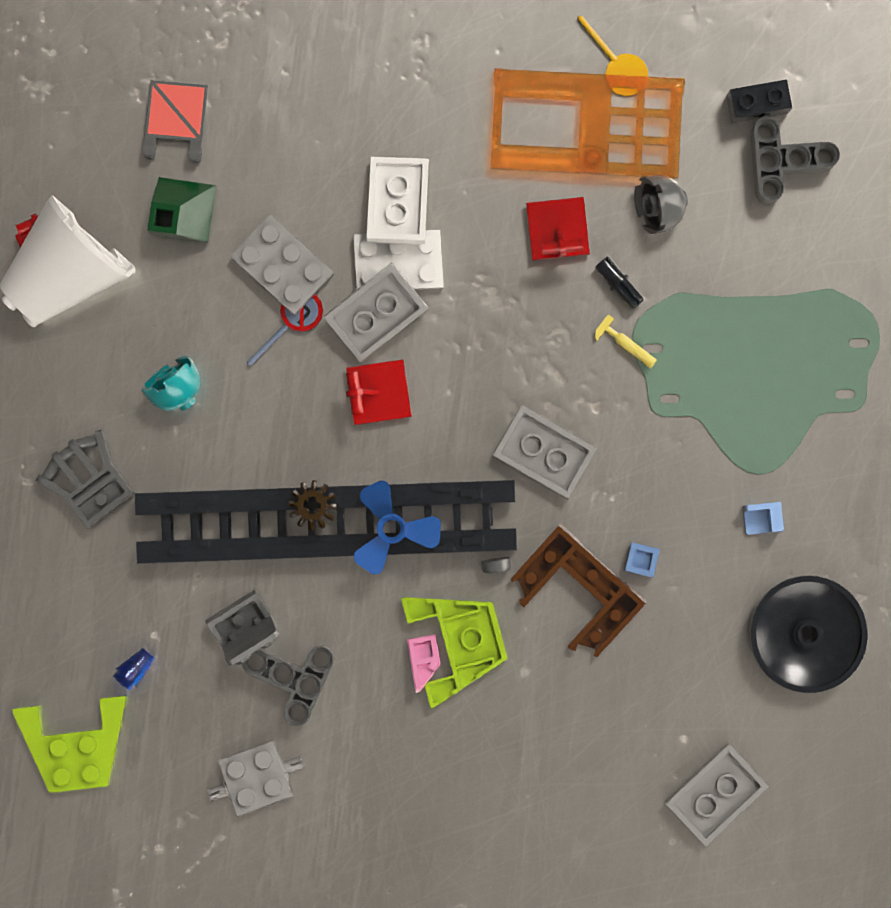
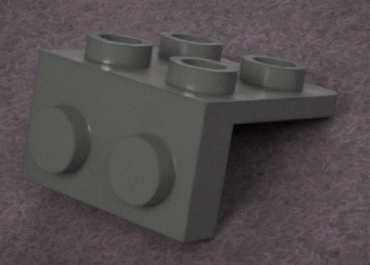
M255 589L205 620L206 625L221 645L225 660L229 666L244 663L251 657L253 652L260 648H268L279 636L272 615Z

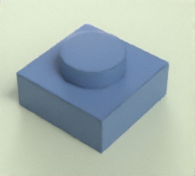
M631 542L624 571L654 577L660 549Z

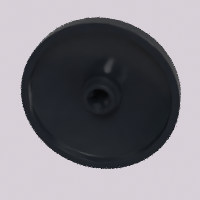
M798 576L778 583L761 598L751 618L749 638L756 662L771 680L793 691L817 693L840 685L856 671L866 651L868 629L861 606L847 589L827 578Z

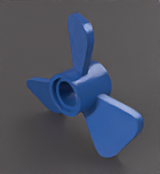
M381 480L362 489L360 492L361 501L380 520L377 524L378 536L359 548L354 554V560L359 566L371 574L381 573L385 565L390 543H398L404 537L427 548H435L439 544L441 522L437 517L430 516L405 523L399 515L393 514L391 489L386 481ZM395 520L400 524V533L396 537L385 535L383 527L387 521Z

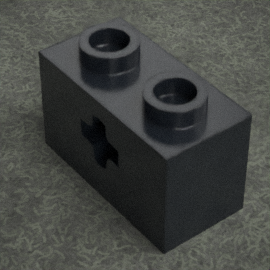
M787 79L730 89L726 95L731 124L788 114L792 109Z

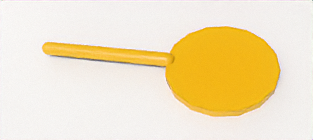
M578 16L579 22L611 59L605 72L609 88L621 96H633L641 92L648 80V68L644 61L630 53L615 56L583 16Z

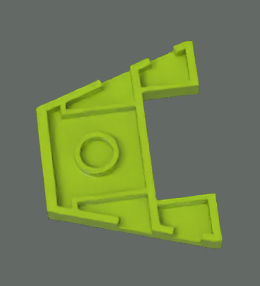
M401 598L408 624L435 616L438 617L453 675L428 681L425 685L430 708L438 706L508 659L493 602Z
M127 695L99 699L102 729L44 736L40 705L12 709L13 715L49 793L109 786L118 737L123 722L124 709L127 703Z

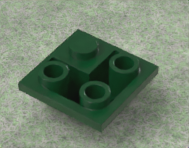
M159 177L151 201L147 231L151 235L208 243L216 185Z

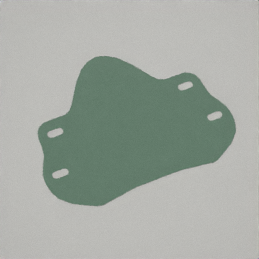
M821 289L791 295L719 297L681 292L675 293L650 307L638 319L633 330L632 341L641 348L645 344H661L663 346L662 352L649 353L657 359L651 369L635 358L646 379L651 409L663 417L692 416L699 419L721 450L735 465L749 473L761 475L774 471L789 459L818 416L824 413L854 412L864 405L867 397L869 370L880 346V332L874 315L863 304L834 289ZM854 338H866L869 340V345L867 347L853 348L849 342ZM851 389L855 391V397L851 399H839L835 395L837 390ZM664 394H677L680 396V401L678 403H662L660 397Z

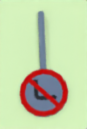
M316 294L295 316L281 304L280 313L285 324L247 361L249 366L288 328L293 331L305 332L312 330L319 324L323 315V306Z

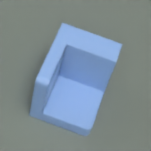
M781 502L743 506L746 534L784 531Z

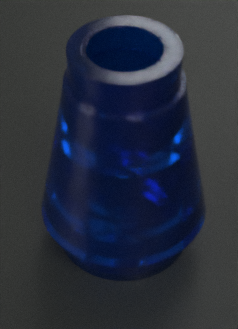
M141 648L139 652H136L115 668L117 671L113 678L130 692L133 687H138L155 658L144 648Z

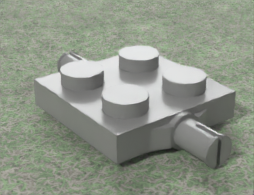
M274 741L219 760L218 762L223 774V785L208 789V795L220 792L209 796L212 802L213 800L228 796L233 802L237 816H241L293 797L288 773L305 768L303 762L292 766V764L303 760L299 756L284 762L278 754Z

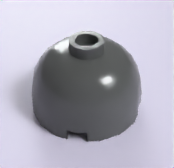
M652 175L641 177L639 181H642L641 185H637L634 190V202L638 218L643 215L647 223L642 225L643 228L650 234L673 229L684 216L688 204L686 192L669 176Z

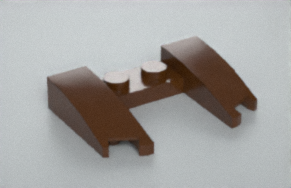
M560 523L513 575L511 582L519 580L525 597L519 599L521 606L525 607L560 567L566 570L603 604L601 609L567 647L576 651L578 644L595 649L594 656L598 657L644 607L647 600L628 583L623 582Z

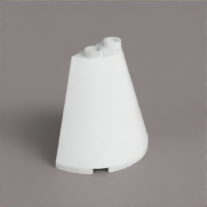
M52 195L44 205L0 283V288L5 294L1 299L11 310L14 311L17 308L23 313L24 320L32 327H36L38 324L129 278L135 273V267L116 249L113 248L109 252L78 225L73 212Z

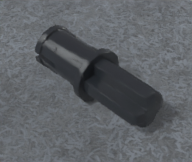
M609 256L595 266V269L611 286L610 290H616L630 308L634 309L643 302V297L627 280L629 275H624Z

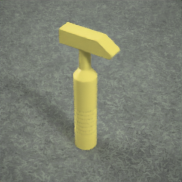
M607 315L596 329V341L599 340L605 331L615 338V342L651 369L657 359L639 347L626 335L617 333L609 327L614 318Z

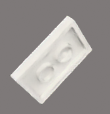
M371 157L367 242L425 244L429 159Z
M426 230L425 244L367 242V234L354 235L357 289L391 262L414 290L444 288L440 230Z

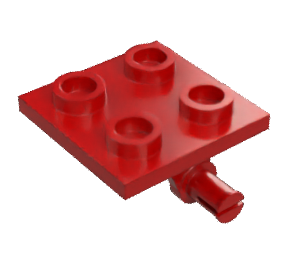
M584 197L526 203L532 261L590 255Z
M403 359L346 368L348 383L346 397L350 398L354 425L412 417Z

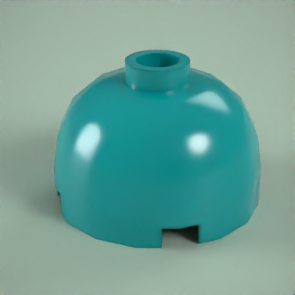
M189 356L175 359L178 363L176 366L170 368L168 364L163 366L145 382L146 388H142L141 391L154 406L164 411H173L178 408L184 411L195 403L194 396L199 391L201 380L200 373Z

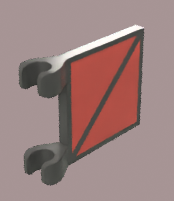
M150 80L145 136L142 147L144 158L154 159L156 156L157 139L190 141L188 153L190 162H201L208 85Z

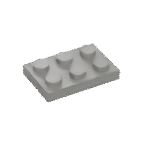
M271 215L230 256L232 260L294 316L334 275L333 271Z
M391 262L326 313L324 319L359 362H361L428 310V306Z
M522 405L493 456L569 499L597 448Z
M728 743L669 798L665 804L706 847L765 792L769 786Z

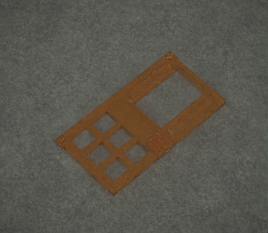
M494 69L495 96L491 169L634 177L666 175L673 179H678L682 95H684L685 78ZM612 88L637 89V108L612 107ZM645 90L671 91L670 109L644 108ZM503 97L581 101L578 148L501 144ZM611 115L636 117L635 135L610 134ZM644 117L669 118V136H643ZM609 143L634 144V163L609 162ZM642 145L668 146L667 165L642 164Z

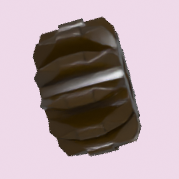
M316 480L312 481L310 491H308L307 485L304 482L300 483L304 493L301 495L299 492L292 490L291 494L299 498L298 502L288 501L287 504L290 507L298 508V510L291 512L289 515L291 518H295L301 514L302 517L297 523L299 527H302L307 519L309 520L308 530L310 531L314 530V520L318 521L321 529L325 528L322 517L325 516L328 520L333 521L334 516L327 513V510L338 509V505L328 504L329 500L336 497L335 493L324 496L329 487L326 484L318 492ZM316 497V502L321 503L320 510L315 509L317 512L315 514H310V509L305 508L306 501L310 502L309 498Z

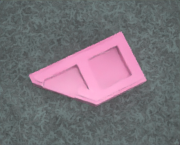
M436 634L407 639L416 693L424 688L441 665Z

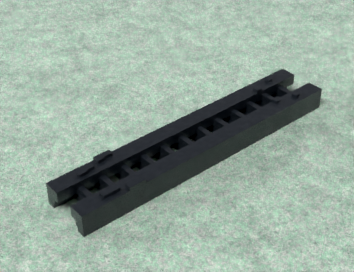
M515 480L389 484L392 507H395L396 515L403 519V506H424V518L432 516L431 505H453L454 531H440V542L435 548H427L404 537L398 543H390L387 555L517 550L516 528H490V526H493V508L490 507V503L515 502ZM369 485L328 487L324 496L330 493H335L336 495L334 499L328 501V504L338 505L337 535H317L316 520H314V530H308V536H288L287 510H298V508L290 507L287 504L288 501L298 502L299 498L294 497L291 492L295 490L302 495L304 492L301 488L135 493V515H161L162 541L136 542L137 564L354 556L359 548L378 536V533H374V513L360 499V492ZM316 497L309 498L310 502L306 501L305 508L310 509V514H315V509H320L321 503L316 502ZM460 504H482V530H461ZM345 508H366L367 534H346ZM260 511H277L278 537H261ZM231 512H248L249 538H232ZM202 513H219L220 539H203ZM173 514H190L191 540H174ZM395 521L396 533H385L386 536L396 537L400 533L401 528L397 521Z

